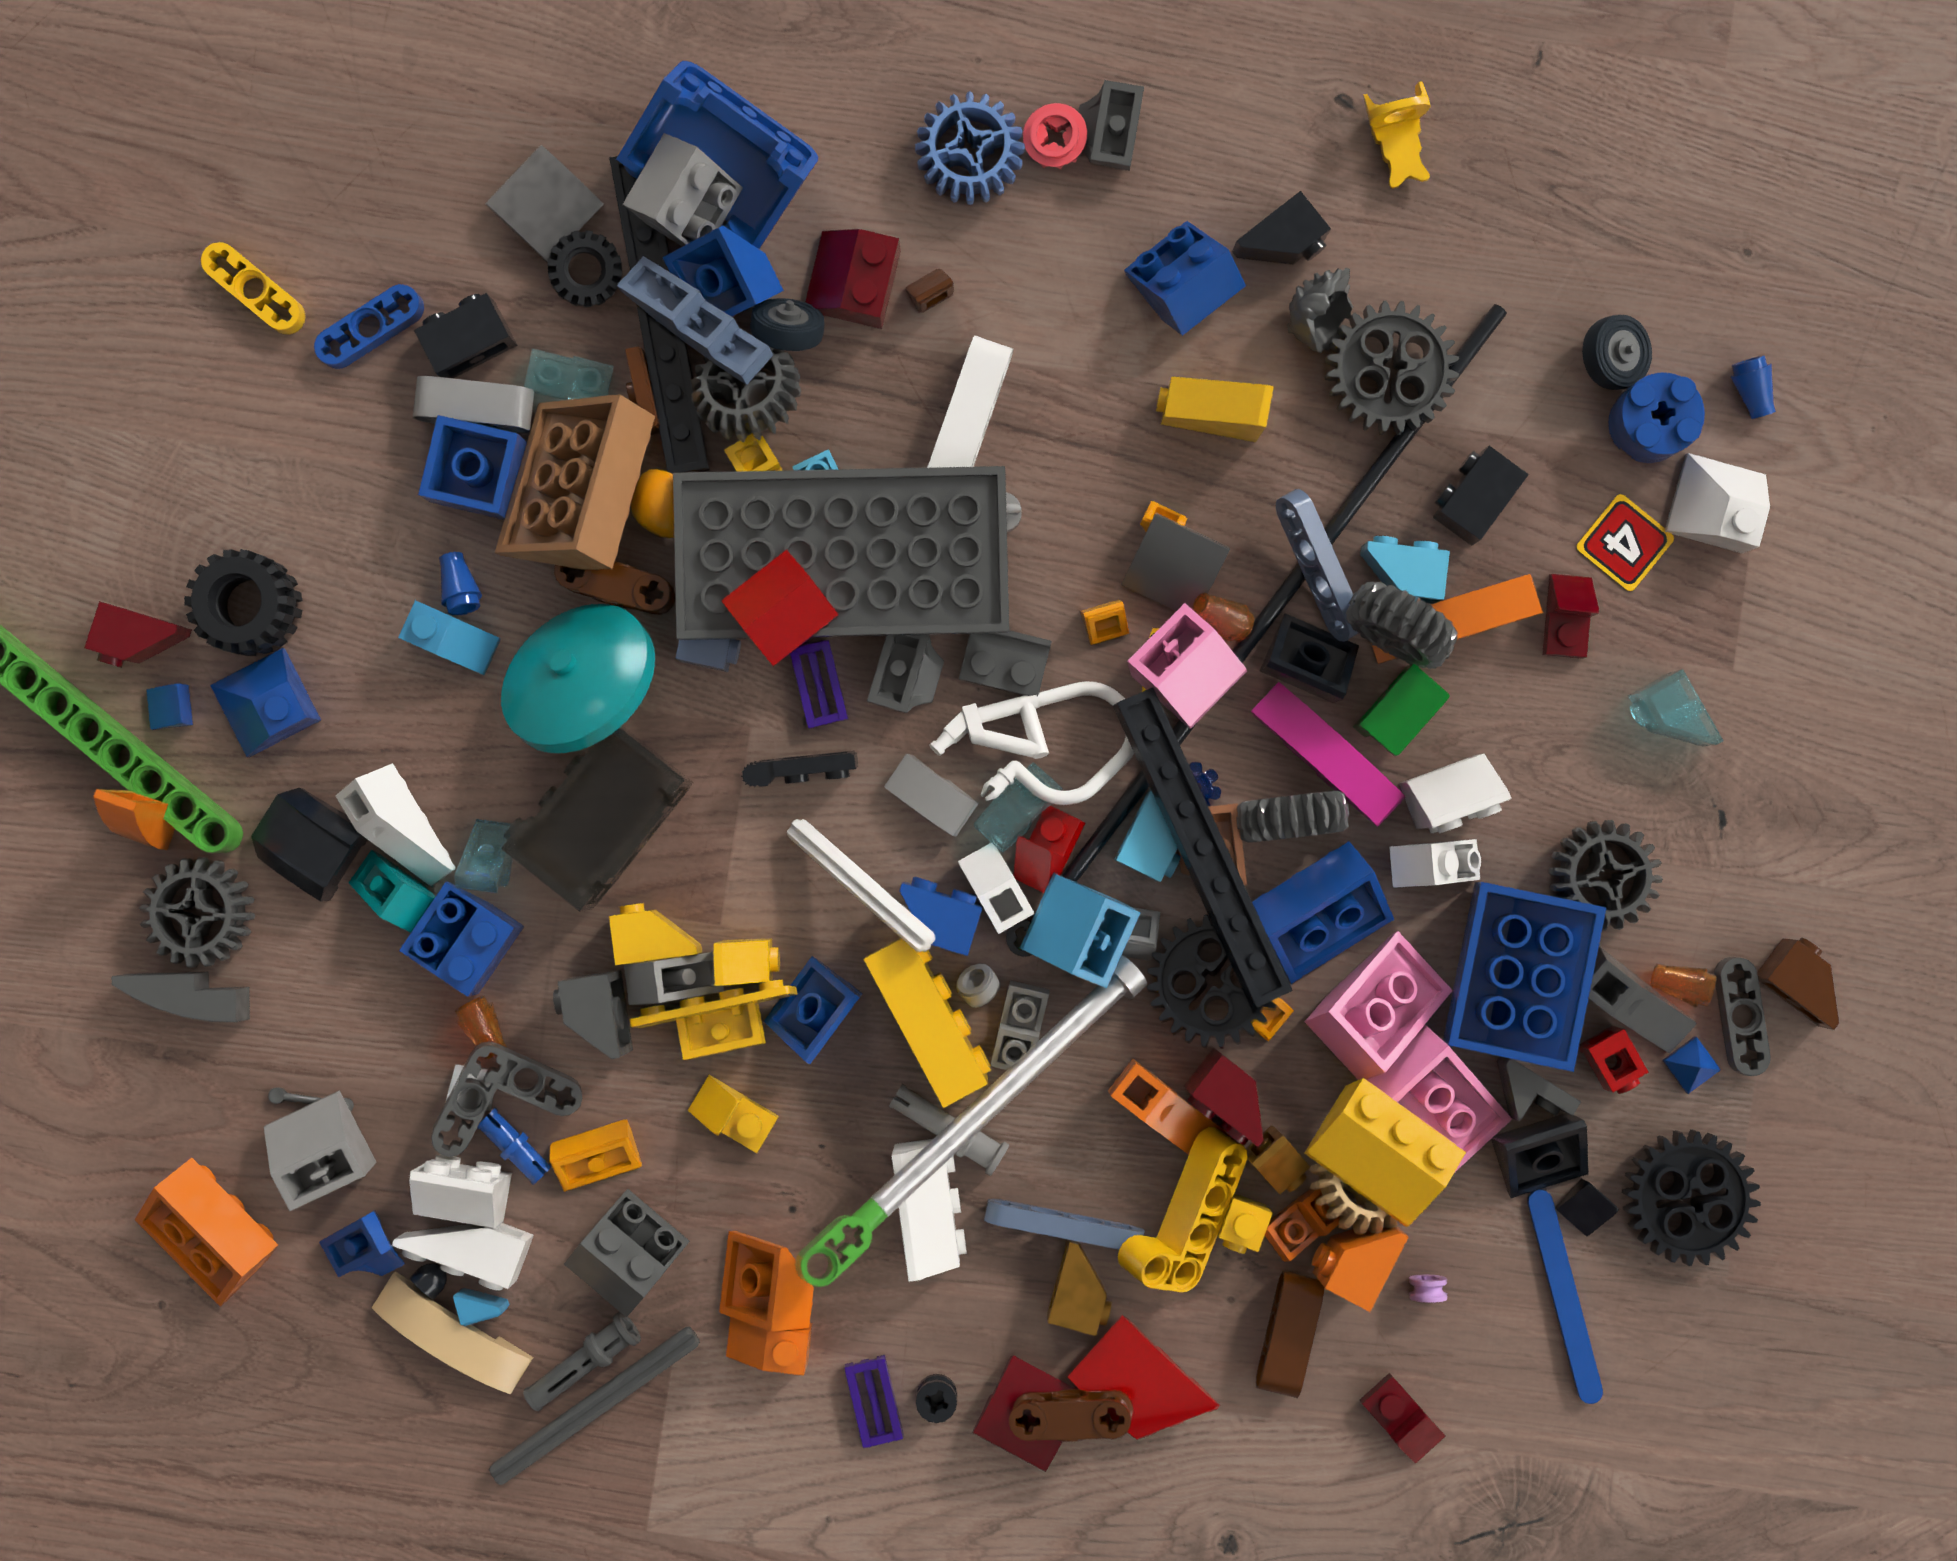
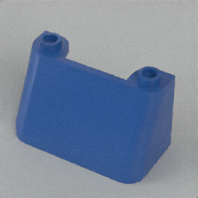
M681 61L662 80L616 158L617 161L624 165L626 171L631 176L638 179L664 133L698 147L743 187L725 218L728 221L725 227L758 249L761 248L818 161L817 153L805 141L709 72L689 61Z

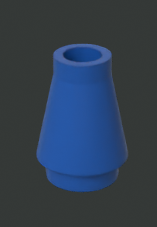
M1765 355L1731 365L1734 375L1730 376L1744 401L1751 419L1776 412L1773 399L1772 364H1767Z
M449 552L439 557L441 566V604L447 607L448 614L464 615L476 611L480 608L479 599H481L482 594L464 560L463 553Z

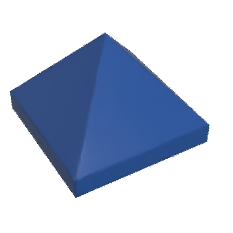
M1696 1036L1662 1060L1687 1094L1721 1070Z

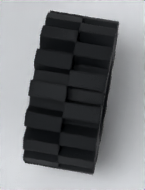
M588 230L585 232L573 231L570 235H564L553 246L548 258V276L553 289L563 300L565 299L574 306L592 307L605 303L607 299L614 295L622 277V262L616 247L607 241L603 235H597L593 231ZM588 253L597 258L601 265V275L595 283L581 285L571 278L568 267L574 256Z

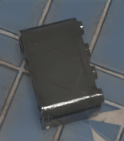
M623 725L602 741L584 748L583 751L586 752L584 756L580 754L575 756L564 770L567 778L558 789L552 786L539 801L538 805L542 808L536 816L528 817L526 820L520 817L517 818L504 834L507 841L501 849L578 911L591 910L603 899L693 784L691 779Z

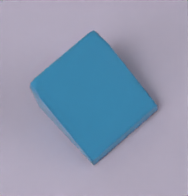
M462 1288L453 1295L460 1325L464 1326L498 1317L509 1306L508 1299L467 1288Z

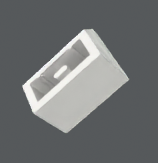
M1485 754L1471 756L1399 783L1416 829L1429 828L1430 833H1443L1462 826L1461 817L1468 816V819L1476 817L1480 819L1502 811L1500 803L1511 799L1508 789Z
M436 1155L435 1160L426 1161L411 1171L409 1181L414 1215L496 1228L504 1221L512 1173L500 1171V1164L476 1162L475 1167L460 1164L461 1158L456 1156Z

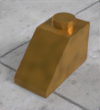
M1271 1125L1263 1132L1264 1141L1259 1147L1251 1143L1246 1148L1247 1159L1279 1195L1285 1190L1290 1193L1306 1180L1307 1175L1305 1172L1310 1166L1289 1141Z
M1067 1240L1048 1307L1047 1320L1048 1323L1096 1336L1099 1325L1106 1326L1112 1302L1106 1300L1105 1287L1080 1243Z

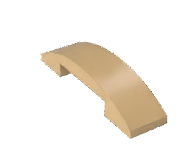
M396 1271L392 1274L372 1306V1309L389 1325L429 1354L463 1374L507 1394L513 1392L534 1358L500 1336L495 1340L471 1324L467 1326L460 1325L457 1315L428 1298L412 1281Z

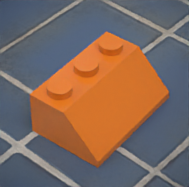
M190 1158L153 1188L135 1218V1221L220 1307L270 1258L278 1247L271 1231L265 1225L256 1223L245 1211L243 1203L236 1196L228 1194L216 1182L212 1171L206 1166L199 1165L193 1158Z

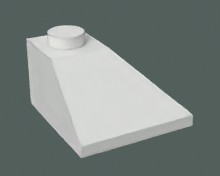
M1690 453L1685 454L1665 532L1739 553H1745L1760 547L1770 509L1766 474Z

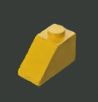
M644 903L619 906L620 914L609 916L615 965L702 953V946L698 941L657 910L645 911Z
M772 938L722 940L713 944L715 986L768 982L773 980V972L780 971L779 947H772Z

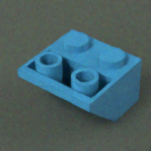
M1053 873L1020 948L1070 974L1107 988L1140 912L1122 901Z

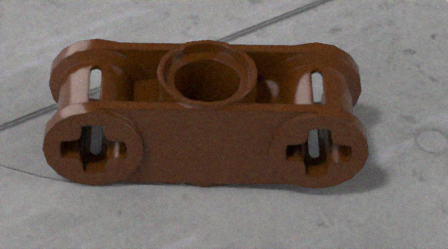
M614 561L612 569L584 570L583 577H576L575 579L569 577L568 572L570 569L576 570L577 568L554 566L555 578L561 586L574 593L591 597L599 602L625 609L631 608L653 615L667 613L675 603L676 595L674 588L664 578ZM658 585V589L664 593L662 599H655L651 605V600L646 597V593L648 590L654 591Z
M1067 1389L1057 1392H1027L1019 1396L1014 1403L1009 1418V1425L1016 1437L1026 1441L1059 1440L1074 1442L1086 1439H1117L1125 1435L1130 1428L1133 1405L1130 1398L1118 1390L1085 1391ZM1108 1408L1116 1409L1119 1420H1111L1110 1414L1107 1413ZM1025 1410H1031L1032 1416L1036 1418L1035 1422H1028L1027 1415H1023Z

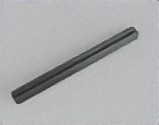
M689 1326L683 1328L490 1466L489 1471L496 1483L503 1485L697 1348L700 1340L695 1331Z

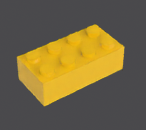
M899 938L867 955L864 961L942 1107L945 1108L987 1085V1073L991 1071V1065L981 1046L978 1045L973 1048L967 1036L971 1034V1027L961 1009L953 1012L947 1001L948 998L952 997V992L941 972L935 976L933 975L927 963L933 958L930 951L916 952L902 938Z

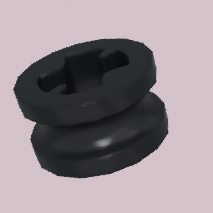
M1022 920L1013 925L1006 934L1009 949L1015 955L1021 957L1032 956V954L1018 949L1014 945L1017 939L1015 931L1020 927H1024V931H1027V927L1031 924L1029 920Z

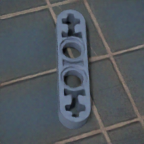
M1295 489L1277 499L1275 504L1276 512L1328 630L1336 639L1345 642L1359 633L1353 630L1346 619V611L1350 606L1349 602L1353 592L1311 498L1301 489Z
M988 1199L984 1221L997 1226L1118 1250L1128 1238L1134 1235L1144 1236L1145 1234L1144 1229L1133 1225L1001 1199Z

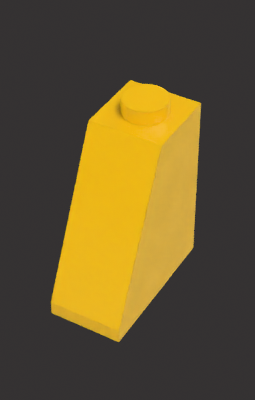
M1171 377L1168 388L1160 387L1156 411L1163 413L1161 425L1256 443L1267 425L1274 386Z

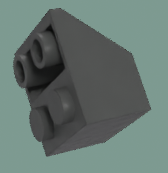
M627 1189L577 1246L564 1265L625 1317H628L690 1241Z

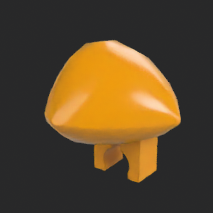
M649 469L640 475L636 483L630 504L631 513L636 521L645 529L667 539L674 538L673 474L664 470Z

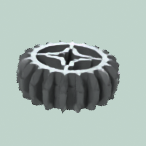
M769 347L773 356L762 368L773 372L776 376H767L766 373L758 372L747 385L704 356L703 359L706 364L695 365L697 377L690 379L691 388L694 391L691 394V400L695 408H697L696 412L700 420L704 421L714 434L720 431L727 440H730L736 434L738 440H741L743 443L748 434L751 433L759 441L761 440V431L768 429L776 434L777 428L775 423L780 421L788 424L789 416L786 411H797L798 404L795 398L801 396L800 374L798 369L794 367V360L788 352L785 353L784 350ZM717 399H725L727 403H734L736 409L717 403Z
M1366 582L1361 585L1358 592L1354 593L1349 602L1350 606L1346 611V619L1353 630L1359 632L1360 636L1370 641L1372 645L1379 647L1384 653L1393 655L1396 659H1402L1410 665L1416 664L1420 668L1435 669L1442 666L1445 659L1449 658L1454 649L1453 646L1457 640L1458 632L1452 622L1446 619L1443 613L1436 611L1432 605L1423 602L1419 597L1409 594L1406 590L1402 591L1393 585L1387 586L1382 582Z
M1338 790L1244 801L1237 806V828L1240 829L1241 840L1247 843L1343 832L1349 827L1348 804H1346L1345 794Z
M1604 820L1601 828L1596 821L1588 822L1586 827L1587 833L1581 827L1572 829L1576 842L1569 838H1562L1560 843L1566 850V853L1553 852L1552 858L1561 862L1560 868H1549L1548 873L1553 876H1559L1560 882L1550 885V890L1563 891L1564 894L1559 898L1590 904L1583 897L1579 888L1593 887L1597 891L1599 899L1604 900L1606 907L1602 931L1607 930L1609 923H1611L1614 929H1623L1624 918L1629 923H1637L1639 918L1636 909L1643 913H1649L1651 910L1645 898L1657 899L1660 896L1656 890L1650 889L1652 883H1661L1663 880L1660 875H1652V868H1657L1662 863L1660 859H1648V855L1655 850L1654 845L1646 844L1640 847L1644 834L1642 832H1635L1630 835V825L1626 823L1620 824L1616 829L1613 820ZM1605 841L1611 842L1624 850L1631 863L1619 864L1614 859L1612 852L1607 851ZM1591 847L1592 852L1588 853V868L1584 872L1576 874L1580 858ZM1603 869L1621 871L1611 874V879H1606L1608 882L1589 880L1590 878L1598 877L1599 872H1605ZM1634 876L1629 894L1620 903L1619 899L1623 898V883L1628 878Z
M198 857L195 863L191 858H183L180 860L179 866L176 864L165 866L166 876L156 874L152 877L158 888H146L143 891L151 899V903L142 904L139 909L143 912H149L150 919L143 920L140 925L143 928L152 927L153 932L148 935L146 941L149 943L161 941L156 952L157 954L163 956L171 953L170 962L173 964H180L185 960L186 966L193 968L197 967L201 961L204 967L215 964L216 958L220 961L229 959V949L240 950L243 947L237 935L249 936L252 933L243 923L247 920H254L256 917L252 912H245V905H251L255 899L253 897H242L241 893L247 889L249 884L246 881L234 883L238 875L237 870L229 869L224 872L225 863L223 861H214L210 865L208 857ZM191 880V888H186L185 898L178 904H172L176 892ZM210 884L222 896L225 907L219 906L215 902L213 888H209ZM196 906L202 912H211L213 915H206L200 918L198 915H193L192 912H184L183 909H193ZM171 918H175L180 922L182 936L186 937V940L177 933ZM215 921H224L218 935L204 945V936H209L211 925Z

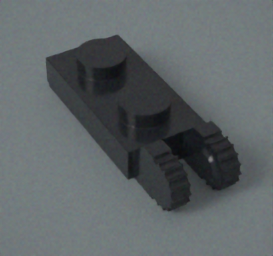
M854 750L760 760L759 762L754 761V763L751 762L747 764V767H744L741 777H743L745 785L748 784L749 787H756V785L759 787L768 786L775 777H784L785 784L809 781V774L825 772V779L850 777L849 770L858 767L857 752Z

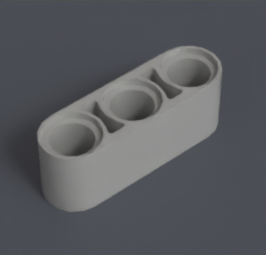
M418 376L412 417L418 421L436 424L437 415L504 431L528 433L531 427L534 390L508 384Z

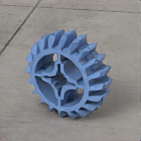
M970 91L966 93V102L962 103L959 102L957 95L953 94L950 96L951 107L948 108L944 103L938 101L936 104L938 116L927 113L924 116V120L928 127L918 128L917 136L922 140L915 144L916 154L922 156L917 161L919 170H928L924 176L927 184H933L938 181L936 193L939 196L948 189H951L950 199L952 202H957L961 193L966 194V202L971 205L974 203V194L980 193L983 202L987 203L990 200L989 189L992 188L996 194L1002 195L1004 193L1002 181L1013 184L1016 175L1012 170H1020L1022 168L1023 161L1018 155L1024 153L1025 144L1017 141L1022 137V128L1012 126L1015 122L1013 112L1002 115L1004 104L1001 101L995 103L992 108L989 107V96L987 94L981 97L980 103L974 102V95ZM969 121L985 124L991 129L984 131L976 130ZM956 125V138L946 143V148L936 151L941 136L950 127ZM964 134L968 143L971 144L973 149H976V163L973 160L972 154H969L967 148H964ZM1003 146L1004 150L1000 160L991 170L985 173L983 160L990 154H994V149ZM948 164L950 168L954 166L964 167L971 176L958 175L950 171L945 165Z

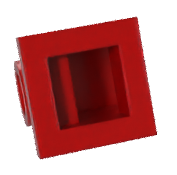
M1611 1026L1579 1044L1580 1052L1585 1055L1604 1090L1612 1093L1617 1091L1618 1094L1628 1092L1640 1084L1638 1078L1649 1073L1623 1028ZM1614 1054L1617 1058V1063L1613 1068L1609 1069L1605 1060Z

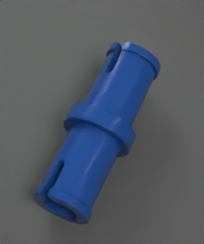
M496 1108L479 1123L477 1129H480L502 1152L499 1156L504 1161L509 1159L531 1181L532 1185L552 1167L526 1141L529 1137L524 1132L519 1134L498 1113Z

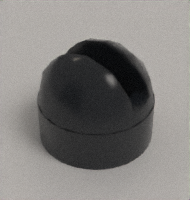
M430 1263L419 1267L410 1277V1280L425 1295L434 1300L444 1289L447 1275L446 1272L440 1269V1265Z

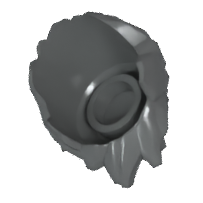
M1337 268L1335 273L1327 270L1322 276L1315 273L1314 280H1304V287H1296V293L1289 304L1291 316L1287 324L1288 332L1294 334L1296 339L1307 344L1313 351L1322 353L1323 350L1328 351L1332 339H1340L1337 333L1339 326L1344 319H1349L1351 316L1353 305L1348 297L1350 285L1348 284L1350 279L1349 268H1345L1343 271Z

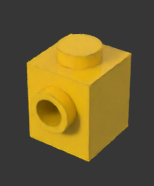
M1234 1193L1218 1233V1237L1224 1239L1222 1245L1242 1254L1246 1253L1247 1248L1259 1252L1272 1212L1267 1205Z

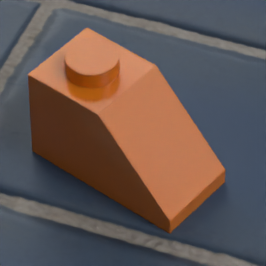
M730 1317L726 1357L762 1371L804 1376L808 1365L813 1323H810L808 1329L769 1332Z

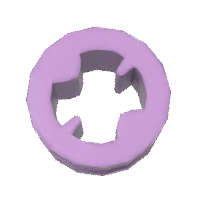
M1429 1274L1409 1277V1283L1414 1286V1290L1409 1293L1411 1300L1428 1303L1447 1300V1293L1443 1292L1442 1289L1447 1284L1446 1277Z

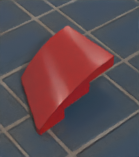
M1123 1315L1068 1376L1080 1390H1118L1125 1393L1133 1405L1131 1424L1127 1433L1136 1440L1153 1435L1167 1427H1174L1184 1423L1185 1420L1206 1412H1213L1220 1406L1194 1378L1189 1377L1160 1347L1155 1346ZM1108 1408L1107 1413L1110 1414L1113 1421L1119 1420L1116 1409Z

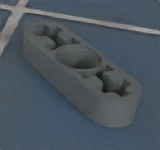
M1727 957L1717 964L1714 971L1727 1061L1734 1071L1747 1076H1757L1766 1071L1771 1060L1758 973L1755 966L1749 960ZM1733 965H1735L1736 969L1744 971V978L1738 979L1739 992L1748 993V999L1742 997L1729 998L1730 993L1738 994L1736 983L1727 979V974L1734 972ZM1745 1004L1751 1009L1752 1020L1746 1027L1739 1028L1732 1020V1013L1737 1006ZM1755 1033L1754 1039L1746 1038L1749 1050L1757 1052V1058L1752 1059L1750 1062L1751 1067H1749L1748 1063L1740 1061V1055L1746 1054L1747 1048L1744 1040H1736V1034L1752 1035Z

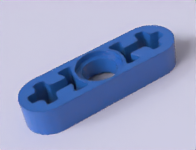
M404 284L392 286L320 332L314 342V350L317 357L331 368L341 369L349 366L416 323L424 312V302L421 296L410 286ZM402 296L406 300H411L408 303L410 310L405 314L401 310L394 311L399 307L397 299ZM384 307V309L388 313H391L389 314V316L394 320V322L392 324H389L388 319L379 311V309ZM368 316L377 317L380 322L379 331L372 337L361 336L359 332L360 322ZM349 329L351 335L360 342L359 345L355 346L349 340L350 337L345 333L346 330ZM332 340L337 341L339 344L344 343L339 347L342 354L338 357L331 353L327 354L331 350L329 343Z

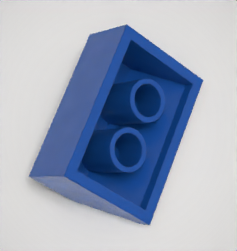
M1350 841L1329 852L1325 857L1304 870L1297 872L1291 878L1269 892L1260 895L1252 902L1285 975L1291 984L1394 920L1374 870Z

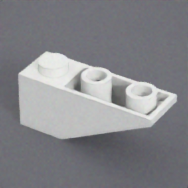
M393 763L354 779L336 795L337 800L358 833L429 886L435 885L456 869L447 850L440 843L426 815L420 810L408 790L406 782L399 775Z
M504 1223L499 1224L496 1228L466 1224L405 1232L393 1240L392 1246L402 1249L401 1254L406 1258L419 1262L429 1259L440 1263V1269L446 1273L455 1276H463L466 1273L480 1278L479 1284L500 1291L503 1287L509 1289L517 1281L534 1235Z

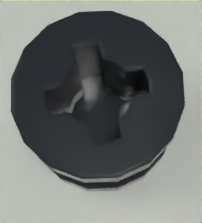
M942 1374L929 1375L921 1381L916 1396L917 1411L928 1422H945L952 1417L956 1410V1385L950 1378Z

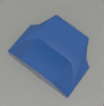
M376 1210L319 1241L338 1277L352 1271H365L383 1276L405 1264L385 1235Z

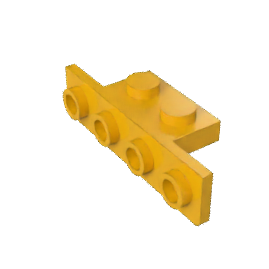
M774 980L758 984L759 991L744 994L743 988L719 992L720 1000L705 1003L704 997L679 1001V1009L665 1011L664 1005L640 1009L641 1017L629 1019L630 1027L644 1028L676 1021L683 1060L766 1044L758 1003L798 995L797 988L789 985L784 986L783 980Z

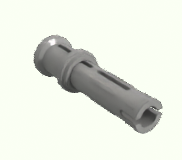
M903 1084L896 1095L909 1104L895 1096L889 1105L891 1109L897 1110L935 1135L941 1133L956 1119L909 1090ZM979 1131L956 1152V1155L960 1158L963 1156L970 1158L986 1168L985 1173L991 1176L1006 1153L1009 1144L1005 1141L1000 1144Z

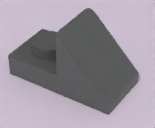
M1501 1056L1497 1059L1506 1105L1511 1118L1521 1121L1536 1095L1538 1098L1535 1104L1549 1113L1557 1116L1561 1110L1569 1115H1574L1581 1101L1514 1059Z

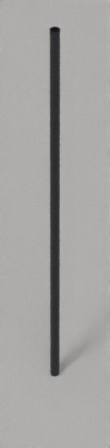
M1497 304L1491 307L1455 355L1459 356V360L1449 367L1450 370L1459 373L1460 377L1506 316L1507 312L1505 309ZM1457 379L1452 382H1446V384L1452 387ZM1419 417L1420 427L1416 431H1412L1408 424L1405 423L1404 431L1400 435L1395 434L1324 529L1331 545L1425 423L1423 419ZM1299 563L1232 651L1242 663L1306 580ZM1181 720L1177 722L1173 732L1179 745L1183 743L1195 725L1190 729ZM1142 770L1062 874L1063 877L1074 882L1080 879L1149 788Z

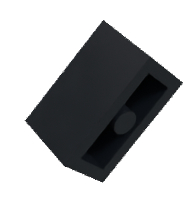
M487 293L483 295L473 294L462 299L458 304V308L446 314L439 312L430 315L423 320V326L414 330L435 373L439 377L455 378L518 346L497 304Z
M1491 446L1486 447L1479 454L1473 450L1458 470L1464 474L1455 487L1449 483L1434 502L1440 508L1433 518L1471 546L1483 538L1529 475Z

